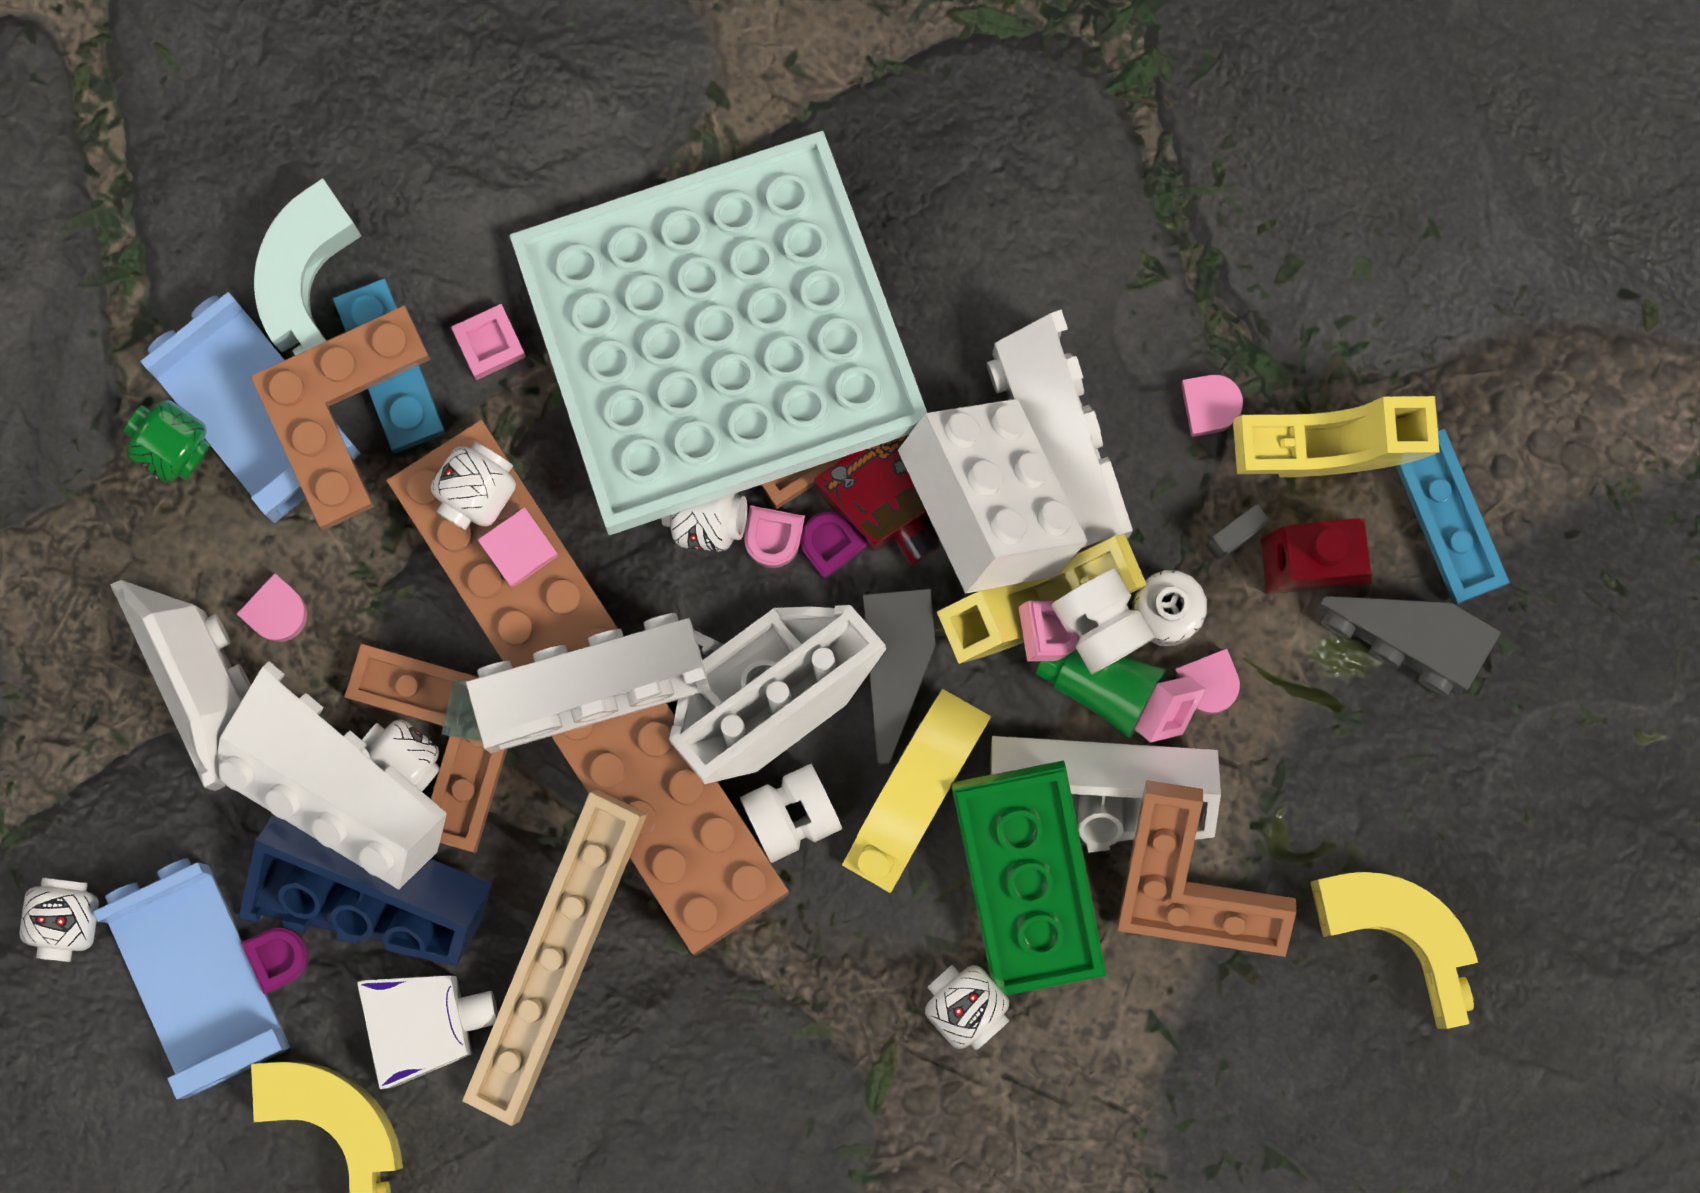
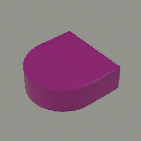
M822 512L813 516L804 526L801 535L803 552L824 581L868 547V543L852 523L849 524L841 514L836 512Z
M272 928L241 942L263 994H269L296 981L304 974L308 967L309 949L307 943L301 935L293 930Z

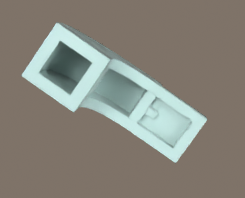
M323 178L292 199L274 219L262 241L255 266V299L265 331L281 353L300 342L301 345L292 350L295 356L326 342V339L315 324L310 309V291L315 275L331 256L361 237L358 229Z

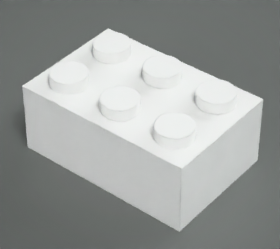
M1018 399L925 413L898 449L965 594L1058 576L1087 542L1086 536Z

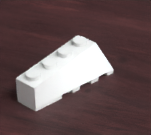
M1058 310L995 342L992 353L994 360L987 362V368L996 393L1006 391L1008 400L1018 399L1087 539L1085 545L1078 551L1077 554L1116 535L1125 534L1128 539L1133 529L1111 461L1108 457L1101 459L1097 449L1103 447V442L1095 412L1091 409L1090 405L1082 406L1079 396L1084 394V388L1081 380L1083 375L1077 356H1072L1071 353H1063L1059 339L1061 332L1068 328L1062 310Z
M677 613L665 614L645 621V631L623 637L621 629L610 630L589 637L590 646L568 653L566 645H559L534 653L535 662L512 668L511 661H504L478 669L479 679L468 681L466 684L484 749L489 753H495L711 690L690 618L679 621Z
M270 661L267 662L259 671L220 736L217 752L219 765L218 780L225 783L232 790L238 791L271 811L276 817L286 820L309 834L322 845L335 850L353 861L371 875L379 877L399 890L438 852L447 813L391 765L383 770L376 765L365 749L366 743L351 731L344 736L341 735L319 716L323 710L319 703L307 693L298 698L280 682L285 674Z
M992 736L989 775L1062 760L1065 761L1081 846L1087 845L1088 853L1110 850V845L1118 841L1134 840L1146 780L1203 789V805L1195 840L1215 837L1221 797L1218 750Z

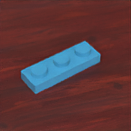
M385 278L333 298L346 332L397 309ZM420 365L368 388L394 454L446 434Z
M1442 429L1438 431L1439 453L1417 461L1396 465V469L1453 604L1457 605L1506 586L1510 582L1446 430Z

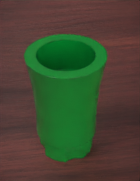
M1075 649L1059 660L1041 661L1036 674L1048 680L1049 683L1055 684L1054 690L1085 706L1130 739L1136 731L1135 727L1157 683L1162 682L1167 669L1125 656L1098 672L1091 674L1079 652Z

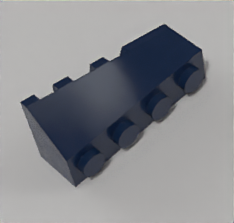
M273 814L255 841L238 919L257 923L261 916L283 920V928L305 933L309 926L337 932V940L358 945L360 940L366 938L383 942L386 950L390 952L457 966L481 923L492 884L430 859L398 890L379 877L371 875L364 868L335 850L322 845L317 839Z

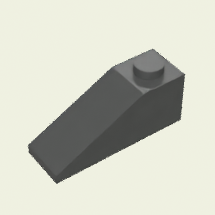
M930 589L863 595L864 621L886 645V651L869 673L878 768L890 766L936 646L935 637L945 636V630L937 614V611L943 609V604L932 603Z

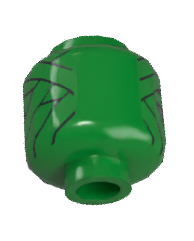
M170 400L158 402L151 410L141 405L123 430V433L131 437L126 451L128 459L164 483H170L178 477L186 481L211 445L204 440L207 433L206 425Z

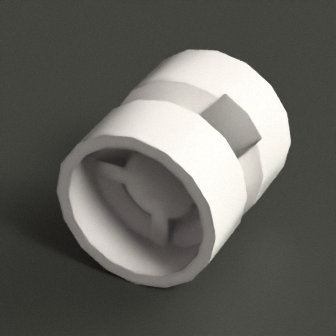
M1116 568L1088 581L1051 605L1066 632L1079 635L1080 639L1076 649L1091 674L1109 666L1156 638L1141 611L1129 610L1127 603L1131 594Z
M812 764L783 776L782 787L778 789L767 784L740 797L770 863L798 851L800 841L804 838L815 843L842 830L839 819ZM801 801L807 815L792 822L785 806Z

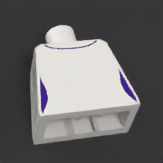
M456 976L380 979L357 982L380 1089L396 1087L472 1055L469 1031L493 1026L498 1016L497 1005L492 991L461 998Z

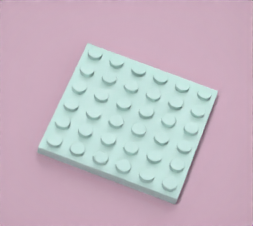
M824 131L510 234L608 535L907 436L912 432L924 414L927 413Z

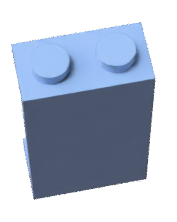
M227 292L221 298L212 296L202 302L191 315L193 320L177 333L171 330L154 340L148 348L150 354L140 362L157 378L178 406L206 425L207 433L205 439L251 494V499L264 515L273 523H276L306 499L251 376L285 360L238 302ZM338 426L352 459H356L361 453Z
M189 858L179 860L160 869L157 872L160 880L142 889H139L137 883H132L105 896L108 905L93 911L98 922L109 924L175 1075L167 1079L176 1099L194 1096L250 1069L251 1064L263 1063L291 1049L267 994H263L241 945L243 940L209 865L199 862L191 865Z

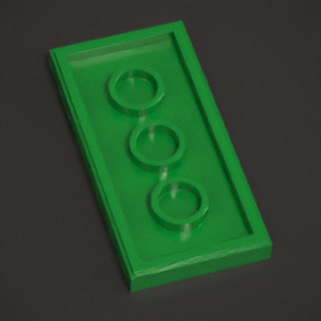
M1062 760L952 782V790L991 979L1008 996L1107 976L1065 761Z

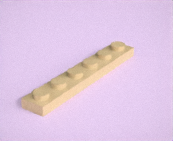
M594 790L589 793L462 1100L463 1102L510 1126L520 1122L645 822L647 813L600 790Z

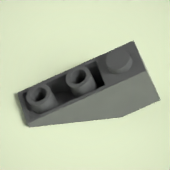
M1324 596L1313 609V611L1323 616L1321 624L1325 628L1345 639H1350L1353 634L1372 645L1369 652L1374 657L1395 668H1399L1401 663L1407 665L1421 674L1418 681L1423 686L1445 697H1448L1450 692L1460 695L1469 689L1501 634V631L1453 603Z

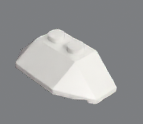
M123 580L110 584L203 786L213 791L225 787L226 784L218 780L219 765L217 752L220 736L251 684L240 664L232 667L223 647L229 645L230 640L223 624L216 614L208 617L205 611L193 604Z
M851 605L835 606V608H773L702 660L711 690L678 699L674 726H672L669 737L670 743L704 784L757 772L846 706L886 651V645Z

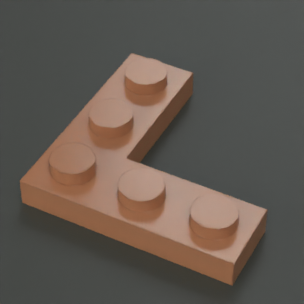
M405 305L251 376L315 519L323 531L374 507L329 406L430 360Z
M361 644L345 698L452 729L431 800L447 813L440 843L476 853L507 749L489 753L484 749L466 682L479 679V677Z
M1146 780L1118 916V931L1286 957L1296 916V898L1186 882L1203 805V789Z

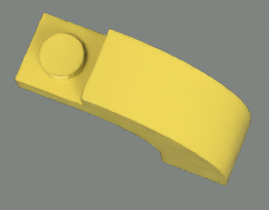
M1435 396L1381 397L1359 407L1334 412L1296 415H1240L1233 419L1237 474H1279V477L1343 474L1401 465L1440 452Z
M1121 534L1113 536L1075 555L1058 576L978 591L937 611V614L960 664L1024 643L1018 607L1027 601H1057L1074 589L1113 568H1116L1130 593L1147 586L1126 535Z
M941 690L872 807L842 866L887 892H892L950 790L951 783L957 778L991 718L990 715L948 691Z
M1348 873L1310 882L1323 937L1359 929H1378L1395 935L1413 950L1420 961L1437 1029H1449L1469 1024L1467 1011L1474 1009L1472 992L1466 977L1458 978L1456 967L1478 963L1474 947L1460 921L1437 897L1412 882L1381 873Z
M274 1062L251 1064L254 1122L302 1120L318 1125L332 1135L344 1152L349 1171L350 1193H391L389 1182H381L380 1172L395 1171L403 1168L401 1151L390 1120L378 1102L366 1089L338 1071L313 1063Z

